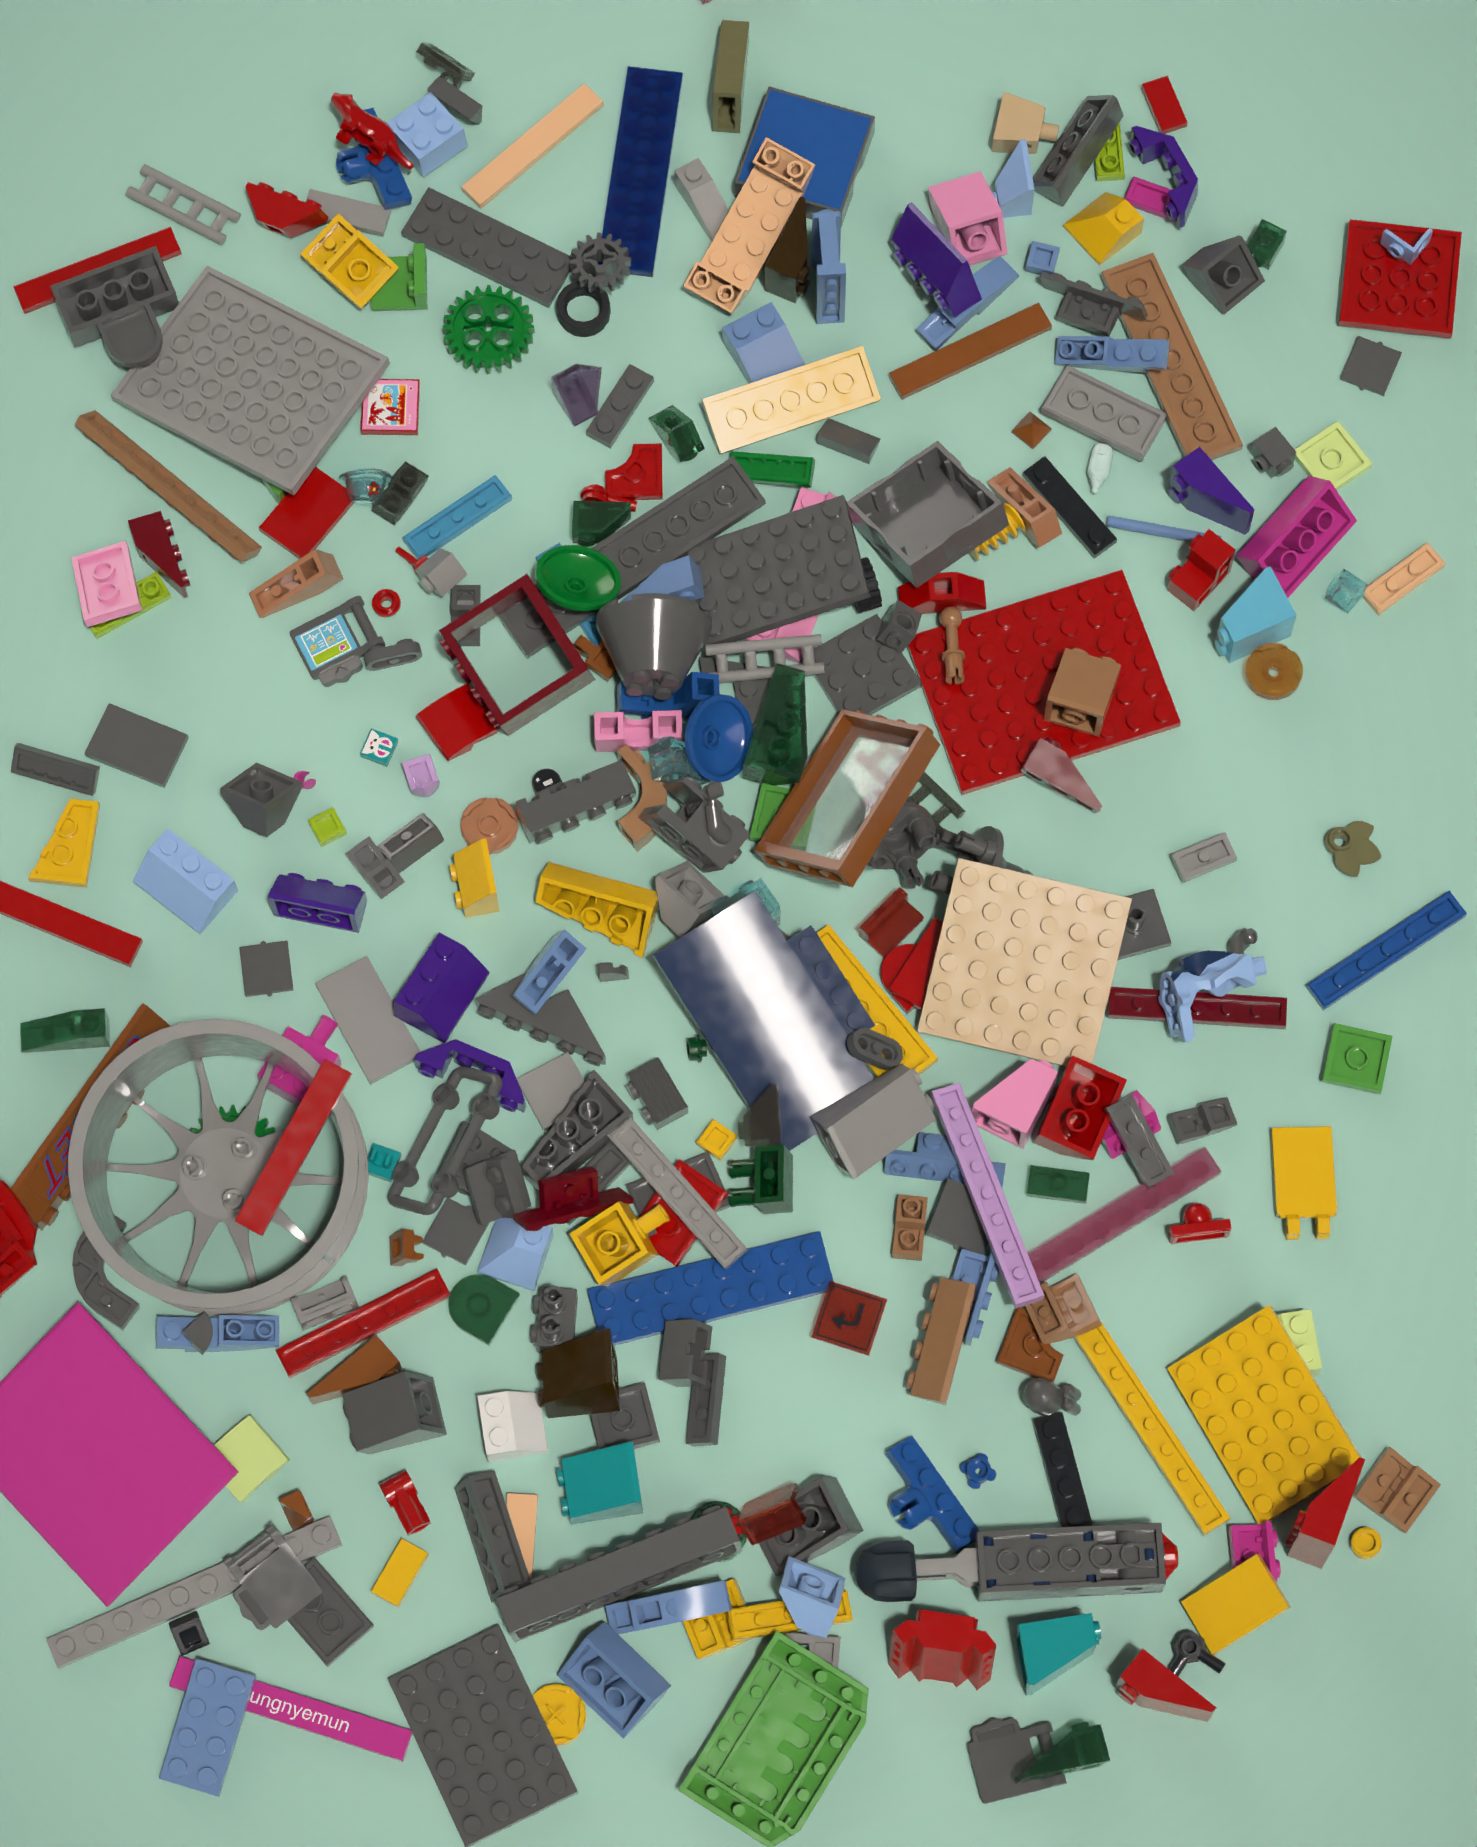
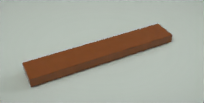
M1037 303L889 372V378L901 400L1052 330V324L1040 303Z

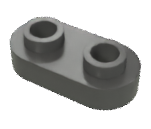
M403 639L398 641L396 645L387 647L377 645L369 648L368 652L364 655V661L367 670L377 671L415 662L422 657V651L418 642H414L412 639Z
M859 1028L850 1033L847 1038L848 1050L855 1058L878 1068L888 1070L899 1065L902 1061L903 1052L899 1043L871 1029Z

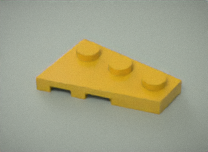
M69 800L54 828L55 831L47 846H44L37 865L28 876L29 882L87 888L100 811V803L98 801Z

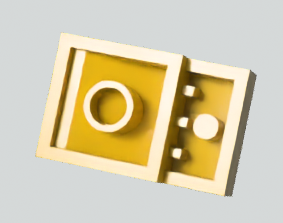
M339 213L300 253L306 263L360 309L400 269Z

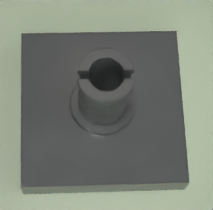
M1154 889L1126 896L1132 898L1117 961L1171 946V939Z

